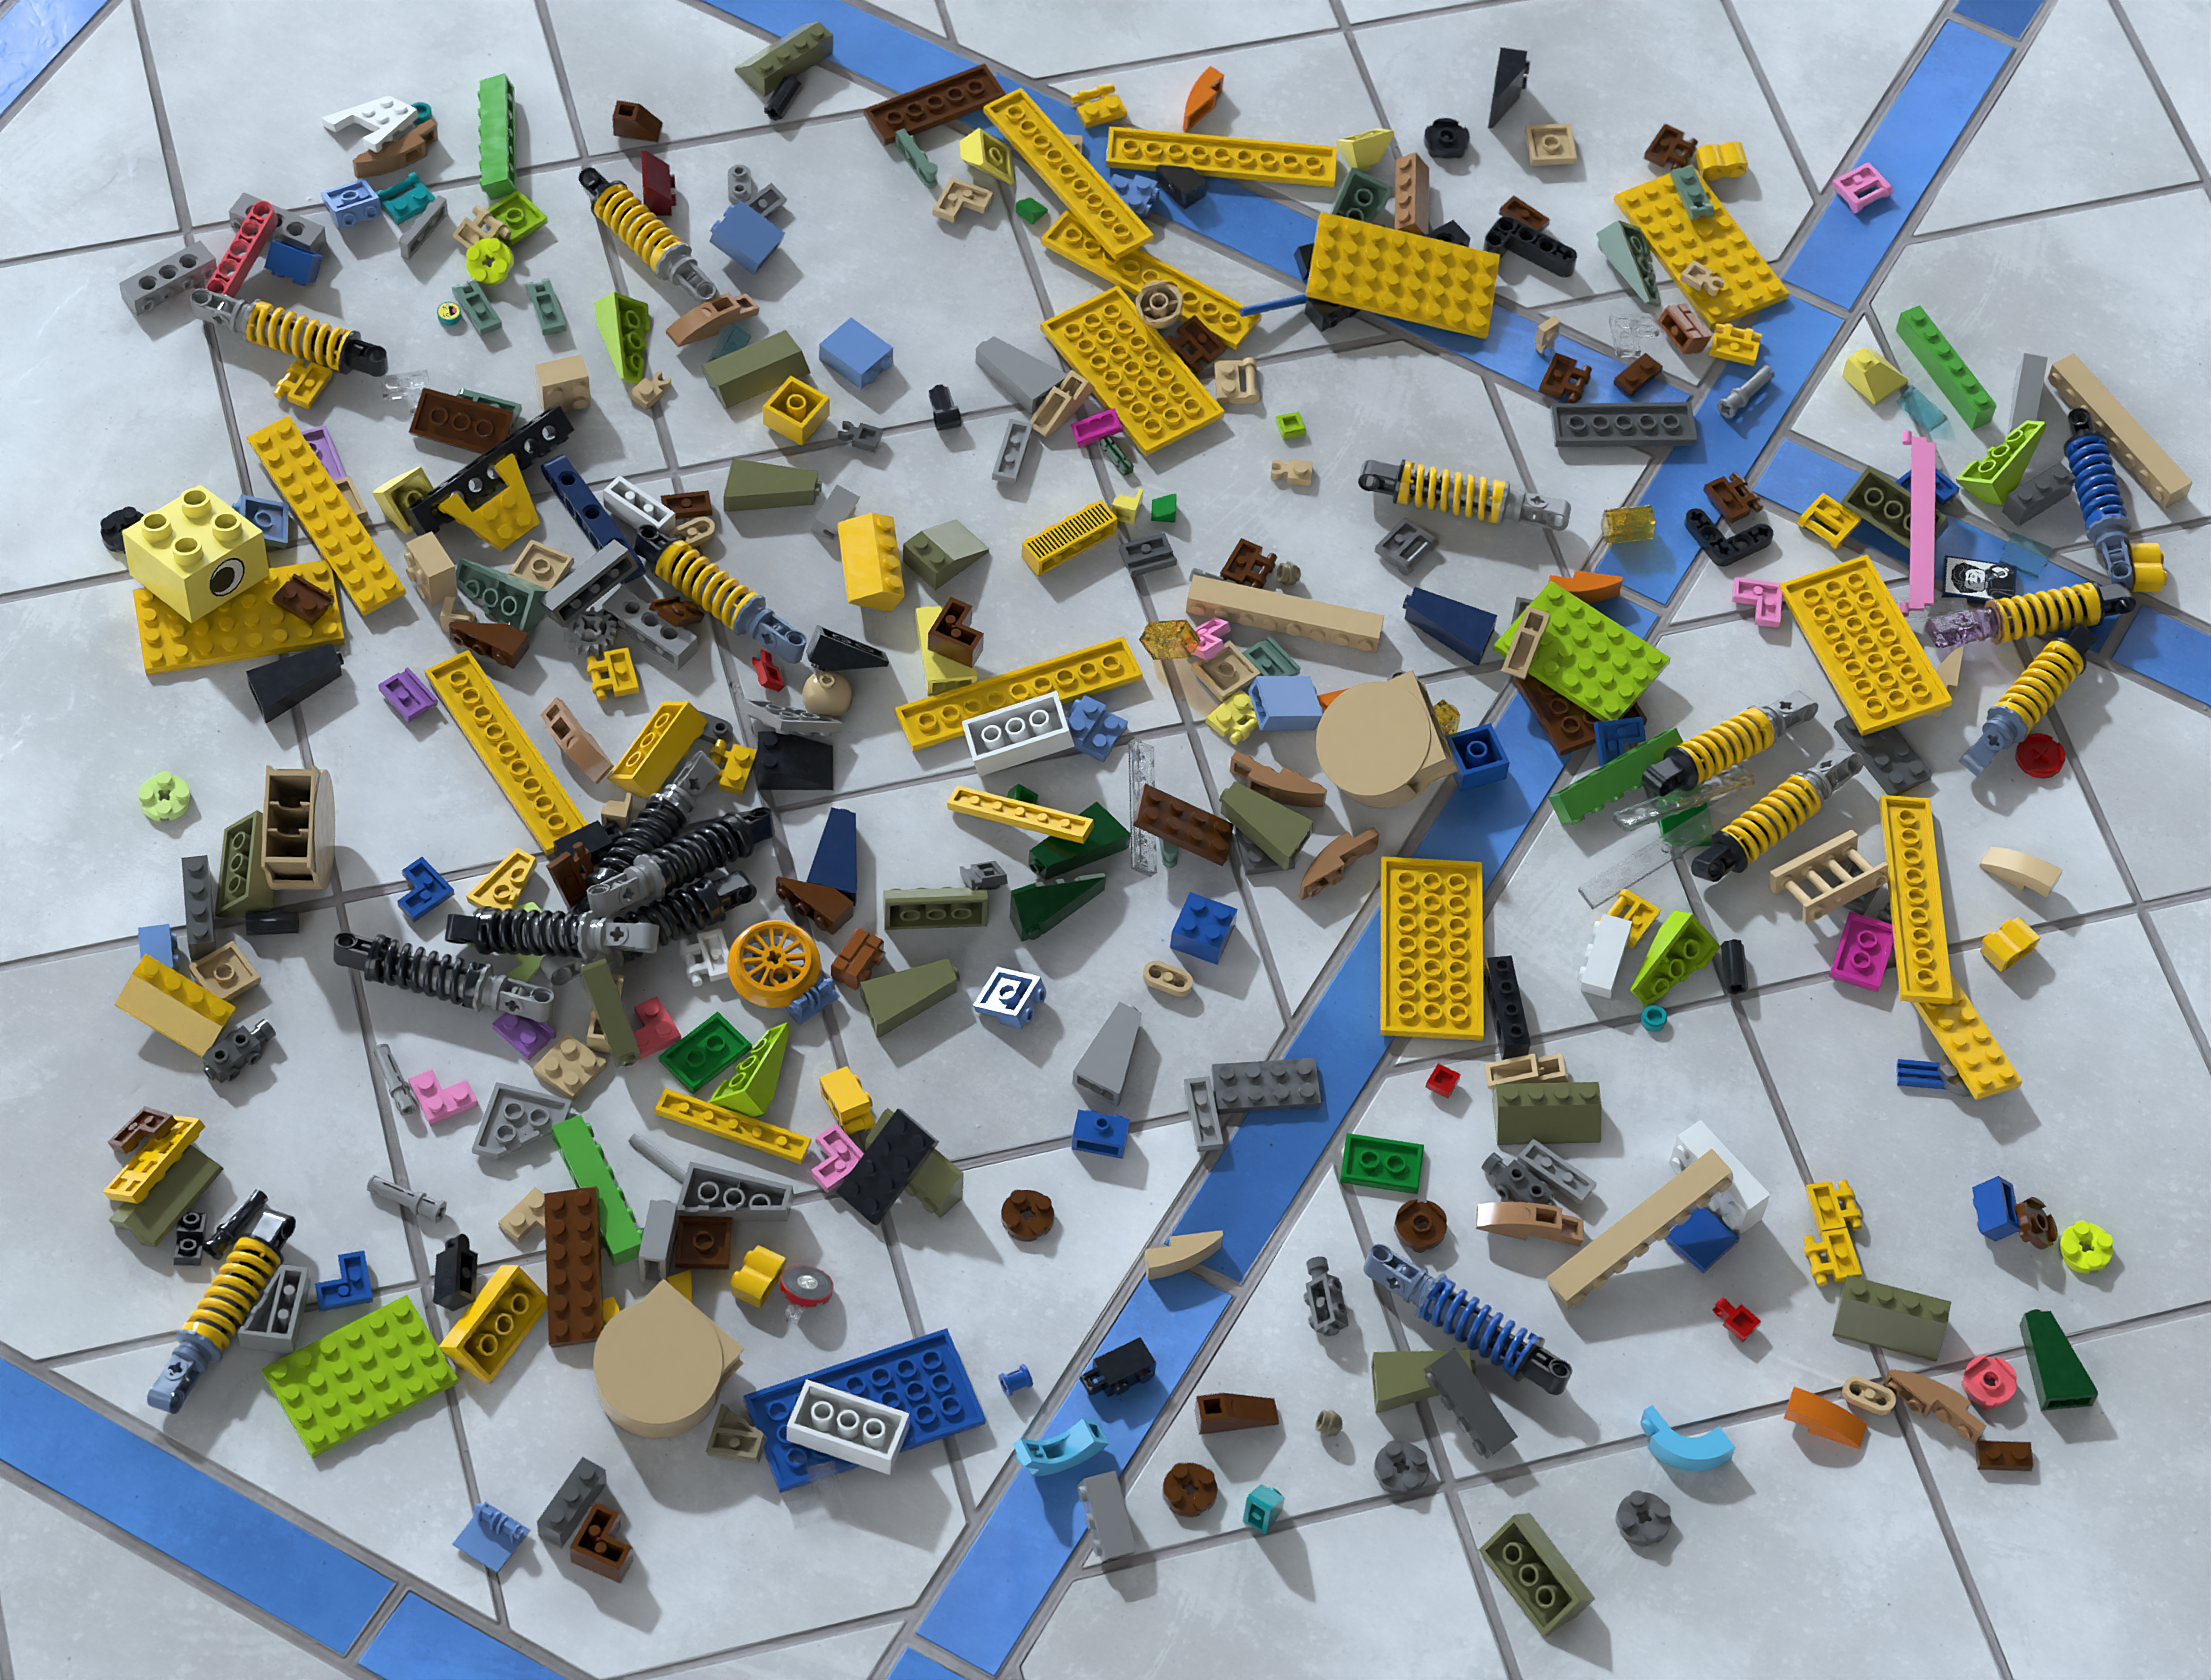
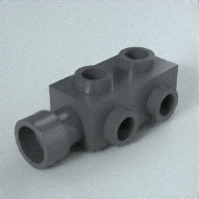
M262 1019L251 1032L244 1025L237 1030L231 1031L221 1043L210 1047L205 1052V1055L202 1056L205 1066L203 1068L204 1073L211 1081L217 1079L220 1083H223L225 1080L233 1081L240 1074L239 1069L246 1064L253 1065L260 1059V1053L262 1052L260 1044L264 1041L268 1042L276 1036L275 1030L268 1021Z
M1495 1152L1483 1163L1481 1168L1487 1174H1493L1497 1178L1494 1186L1497 1187L1496 1191L1501 1198L1505 1200L1510 1198L1513 1202L1553 1206L1551 1200L1554 1192L1550 1186L1544 1181L1537 1179L1525 1165L1519 1164L1514 1159L1506 1166L1502 1162L1503 1159Z
M1322 1256L1313 1257L1306 1262L1308 1274L1312 1276V1281L1305 1284L1307 1292L1304 1293V1300L1310 1307L1312 1314L1308 1321L1311 1328L1325 1336H1334L1341 1329L1349 1326L1347 1308L1342 1295V1284L1339 1278L1327 1274L1329 1271L1327 1258Z

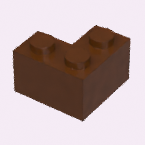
M950 597L928 632V650L973 668L983 651L984 633L970 628L973 606Z
M595 1502L569 1549L572 1563L621 1584L633 1562L632 1546L615 1539L621 1528L620 1512Z

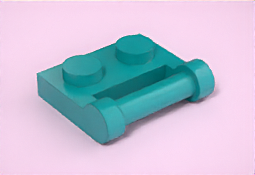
M415 172L408 174L406 179L386 190L375 192L379 197L381 207L397 225L426 210L427 205L436 199L420 181ZM411 186L414 188L392 201L388 200L390 197Z

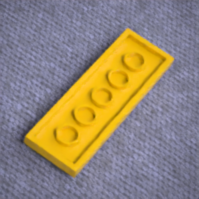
M1951 971L1953 992L1951 1005L1912 1002L1951 1063L1957 1068L1958 1074L1975 1100L2021 1086L2022 1079Z

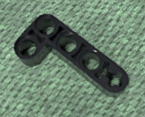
M1500 217L1488 231L1484 240L1483 251L1499 254L1500 259L1507 251H1510L1557 276L1567 278L1574 273L1577 253L1573 248L1512 217Z

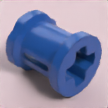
M1025 1364L1020 1365L1019 1369L1006 1375L1004 1373L998 1375L1001 1388L1007 1397L1025 1386L1028 1388L1033 1386L1031 1374Z

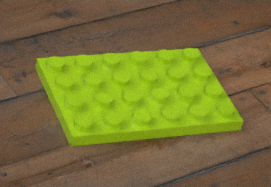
M1552 581L1547 584L1529 605L1530 607L1550 613L1551 619L1528 673L1601 721L1622 719L1670 663L1671 658ZM1525 610L1494 644L1493 650L1505 658L1509 652L1518 625L1520 626Z
M408 1295L261 1369L265 1380L312 1459L459 1383L458 1377Z

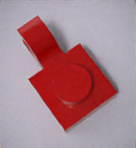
M761 649V659L752 657V664L755 666L758 681L762 687L779 692L785 687L779 667L773 665L771 653Z
M1721 1297L1712 1309L1718 1317L1726 1319L1723 1326L1742 1342L1761 1323V1320L1742 1304L1736 1309L1724 1297Z

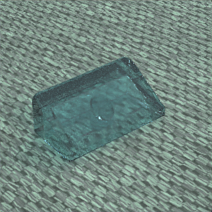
M730 324L722 333L707 363L746 347L752 336L736 324Z
M1913 385L1896 401L1899 406L1928 432H1931L1948 419L1937 406Z

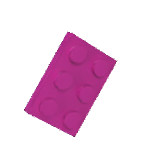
M1849 911L1829 977L1878 992L1894 942L1892 924Z

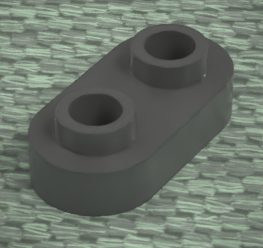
M699 711L708 720L704 726V732L699 739L714 745L718 739H722L728 744L733 738L732 725L726 720Z

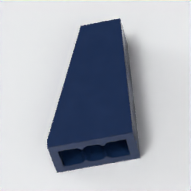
M1417 587L1414 588L1411 595L1407 594L1402 607L1406 609L1405 620L1477 666L1480 665L1495 630L1498 615Z
M831 807L806 882L835 888L851 900L855 907L857 903L856 813L844 808L837 809Z

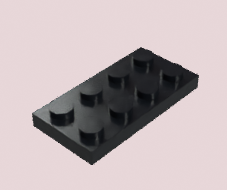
M897 1108L836 1193L870 1223L878 1225L938 1145L939 1141L905 1111Z

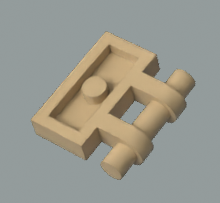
M475 206L472 210V213L476 215L473 222L465 217L452 235L469 249L476 242L485 238H498L501 235L508 239L512 232L507 229V225L504 222L493 218L490 211ZM484 224L491 227L488 233L481 229ZM488 257L485 262L489 264L492 258Z

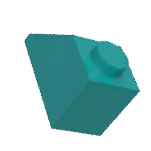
M1262 1484L1259 1485L1246 1498L1243 1522L1267 1534L1283 1510L1285 1497L1272 1487L1267 1488Z

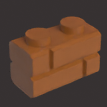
M1686 304L1667 306L1658 319V324L1683 355L1701 353L1712 338V335Z
M857 928L831 964V977L857 990L860 987V982L868 981L871 978L874 965L882 963L886 954L884 951V941L873 934L870 935L869 932L861 928Z

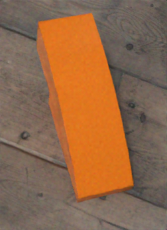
M1209 66L1201 74L1189 93L1183 121V131L1185 132L1190 130L1215 108L1216 95L1223 90L1224 74L1212 66Z
M1574 571L1573 578L1550 575L1548 583L1552 581L1583 602L1590 604L1618 596L1623 577Z
M1793 1387L1783 1418L1809 1427V1433L1860 1449L1867 1426L1865 1422L1844 1408L1797 1387Z

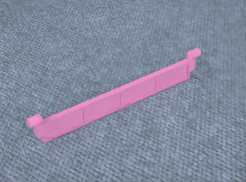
M1909 430L1902 432V444L1912 445L1909 603H1900V611L1904 617L1909 616V611H1924V606H1934L1936 443L1927 442V437H1912V432Z

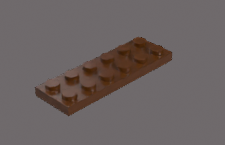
M984 63L864 108V116L883 145L886 146L896 142V131L904 128L909 136H913L979 111L985 105L1005 96L1006 93Z
M593 1186L544 1193L549 1346L557 1348L597 1342L604 1329L599 1189Z

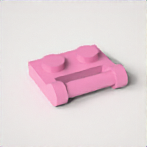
M1869 162L1838 177L1832 183V187L1849 204L1853 213H1858L1863 210L1864 206L1893 194L1892 186ZM1874 186L1879 188L1860 199L1857 197V195Z

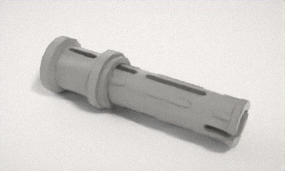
M1767 365L1763 366L1760 371L1740 388L1732 389L1726 399H1721L1717 403L1719 412L1726 418H1732L1739 408L1745 407L1748 404L1749 398L1770 379L1774 378V371L1767 375L1772 368Z
M372 1175L367 1184L368 1191L410 1208V1211L415 1215L420 1213L427 1216L434 1223H439L445 1214L447 1202L427 1197L425 1192L415 1193L376 1175Z

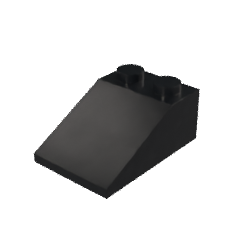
M1500 47L1488 128H1493L1520 98L1521 89L1526 90L1528 76H1524V74H1528L1530 68V61L1526 60L1527 51Z
M819 625L816 626L806 650L808 660L812 663L811 666L820 671H825V669L836 671L888 667L889 664L888 657L884 651Z
M758 731V790H833V746L793 734L786 735L776 731Z

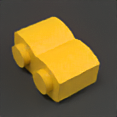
M1732 141L1721 145L1709 144L1698 147L1696 151V163L1704 180L1715 181L1722 177L1738 178L1746 174L1748 162L1741 142Z
M2130 543L2127 548L2133 575L2131 592H2160L2163 585L2167 583V572L2162 567L2164 552L2160 551L2158 543Z
M2020 917L2013 921L2009 919L2002 924L1999 931L1996 933L1990 932L1983 938L1980 952L2000 972H2003L2013 966L2018 960L2031 953L2037 947L2041 937Z
M757 1245L753 1251H748L743 1261L745 1266L740 1272L736 1271L730 1285L732 1286V1296L761 1309L786 1269V1258Z

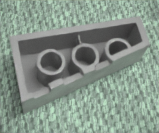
M690 1161L677 1202V1215L732 1217V1221H787L794 1199L793 1186Z

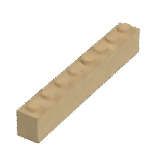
M2074 353L2052 364L2047 378L2050 384L2062 394L2065 401L2071 404L2074 409L2084 408L2089 412L2094 431L2102 432L2107 436L2109 449L2123 461L2125 467L2134 473L2139 482L2153 494L2157 501L2166 508L2188 496L2193 482Z
M1193 575L1186 605V612L1197 616L1217 617L1224 621L1235 622L1244 626H1254L1267 631L1282 632L1291 636L1310 638L1314 641H1324L1338 646H1347L1377 653L1384 621V615L1197 575Z
M1710 1149L1546 1277L1548 1286L1568 1309L1573 1305L1579 1306L1586 1300L1587 1294L1594 1289H1601L1608 1282V1278L1615 1272L1619 1274L1628 1267L1629 1261L1636 1256L1637 1258L1643 1256L1649 1250V1246L1656 1240L1662 1241L1669 1235L1670 1229L1675 1225L1684 1224L1691 1217L1693 1211L1697 1208L1702 1209L1711 1202L1712 1196L1718 1192H1725L1734 1180L1732 1170L1713 1149Z

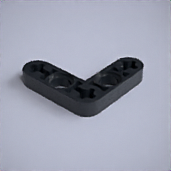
M1698 508L1687 511L1684 520L1686 529L1712 562L1722 567L1733 564L1768 547L1774 535V531L1769 525L1757 524L1726 539L1708 515ZM1711 534L1715 537V540L1708 541L1704 539L1703 535ZM1740 541L1745 542L1749 547L1742 549L1736 543Z

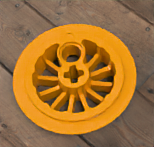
M778 920L763 921L744 930L733 942L727 959L728 975L735 990L747 1001L765 1008L787 1007L793 999L797 1000L802 997L803 992H809V988L816 985L821 969L820 954L813 939L800 927ZM774 936H782L778 946L774 945ZM763 937H770V947L763 941ZM786 939L793 941V943L782 949ZM758 942L764 951L751 946V944ZM797 947L799 948V950L803 952L796 954H788ZM749 952L759 957L744 958V955ZM774 958L775 961H778V964H774L770 959ZM803 960L804 966L800 967L788 961ZM760 964L750 972H747L745 969L746 965ZM763 970L765 971L759 983L752 979ZM791 970L799 973L795 979H792ZM778 974H784L788 979L784 983H778L774 977ZM768 977L770 980V986L765 985Z

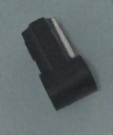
M943 384L935 385L934 388L929 390V399L933 408L936 430L942 431L961 427L960 411L958 406H954L949 387H945Z

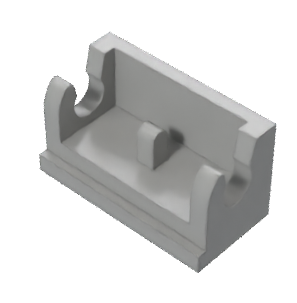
M837 484L816 516L811 532H816L827 539L833 540L834 534H838L837 524L848 518L860 497Z

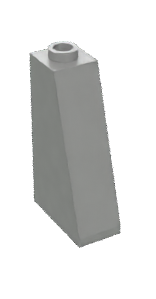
M995 336L981 342L976 348L975 363L1031 414L1038 410L1054 386L1059 388L1067 376L1066 373Z
M2024 353L2016 371L2007 435L2027 420L2037 421L2048 357Z
M1119 1001L1073 1070L1072 1084L1118 1107L1141 1026V1012L1134 1006L1125 1005Z

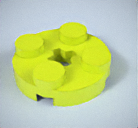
M497 238L482 239L466 252L467 271L473 279L487 286L498 285L507 279L510 268H513L514 258L512 251ZM488 257L495 258V261L492 262V267L485 265Z
M2077 1221L2064 1231L2059 1242V1252L2061 1250L2064 1263L2072 1270L2083 1274H2089L2090 1271L2096 1270L2099 1272L2108 1265L2112 1257L2113 1238L2102 1228L2094 1224ZM2080 1244L2089 1245L2092 1251L2083 1252V1247Z

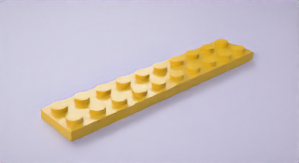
M1022 88L983 107V113L1115 261L1153 241L1154 234Z
M1110 126L1106 167L1334 187L1337 147Z
M1067 209L1041 237V245L1116 286L1119 285L1120 288L1135 296L1139 295L1144 285L1152 281L1163 280L1173 287L1176 286L1182 295L1183 310L1179 320L1185 323L1192 316L1196 315L1221 343L1234 350L1238 349L1261 321V314L1242 317L1240 308L1246 307L1245 305L1141 249H1137L1115 261L1080 220Z
M290 415L246 437L249 445L325 560L331 566L363 617L406 594L404 586Z
M1123 636L895 707V715L912 752L965 736L962 721L1055 691L1058 692L1063 705L1076 699H1082L1084 695L1089 697L1142 680L1143 673Z
M469 650L424 670L425 677L547 856L554 853L553 841L588 825Z
M1881 795L1879 808L1885 862L1888 864V891L1900 1001L1951 1005L1953 992L1930 798Z

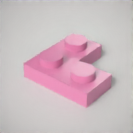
M1735 577L1732 602L1756 605L1755 625L1779 628L1782 592L1779 589L1780 583Z
M1214 617L1177 639L1179 648L1204 660L1211 659L1218 652L1225 649L1221 639L1223 635L1231 631V628L1227 621Z
M433 1070L408 1079L409 1086L429 1125L478 1106V1101L467 1080L442 1089Z
M837 1123L816 1137V1144L829 1158L811 1170V1176L827 1193L844 1182L864 1154Z

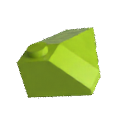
M613 292L594 302L596 324L620 380L637 385L641 382L644 366L642 353L647 347L645 335L650 329L648 304Z
M2025 421L2005 436L2003 444L1996 448L1992 446L1987 450V456L1979 462L1975 459L1968 464L1956 478L1957 483L1983 503L2003 505L2007 495L2016 490L2047 427L2046 423Z
M1674 910L1660 927L1630 988L1631 993L1644 1007L1650 1006L1667 994L1670 988L1678 982L1687 980L1688 975L1695 970L1704 968L1721 946L1693 914Z
M784 1023L769 1028L750 1049L752 1056L736 1065L734 1069L737 1073L730 1081L724 1079L708 1103L751 1118L763 1116L769 1110V1104L775 1095L790 1025Z

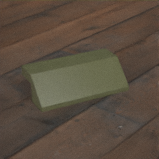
M786 330L701 365L709 387L716 388L724 409L781 386L790 376L797 379L811 373L802 350Z
M189 1145L183 1151L182 1157L169 1167L165 1177L149 1190L148 1196L138 1204L124 1202L109 1221L115 1228L130 1230L142 1245L157 1247L224 1168L192 1145Z

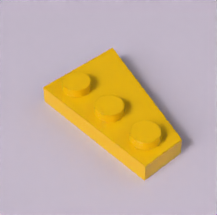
M516 848L466 895L467 902L478 909L483 906L500 908L502 911L507 908L514 909L537 866L536 858Z

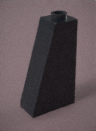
M332 643L246 671L248 686L265 723L271 722L342 676L341 665H344V661L340 651H335Z

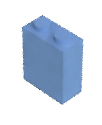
M740 200L735 206L731 204L723 215L725 218L722 222L717 220L710 230L712 236L709 242L755 275L781 244L785 233Z
M851 317L819 344V359L859 389H862L867 384L873 383L883 370H888L893 364V347Z
M1256 676L1248 690L1261 731L1315 730L1323 716V708L1319 705L1316 696L1317 691L1315 686H1313L1310 676Z

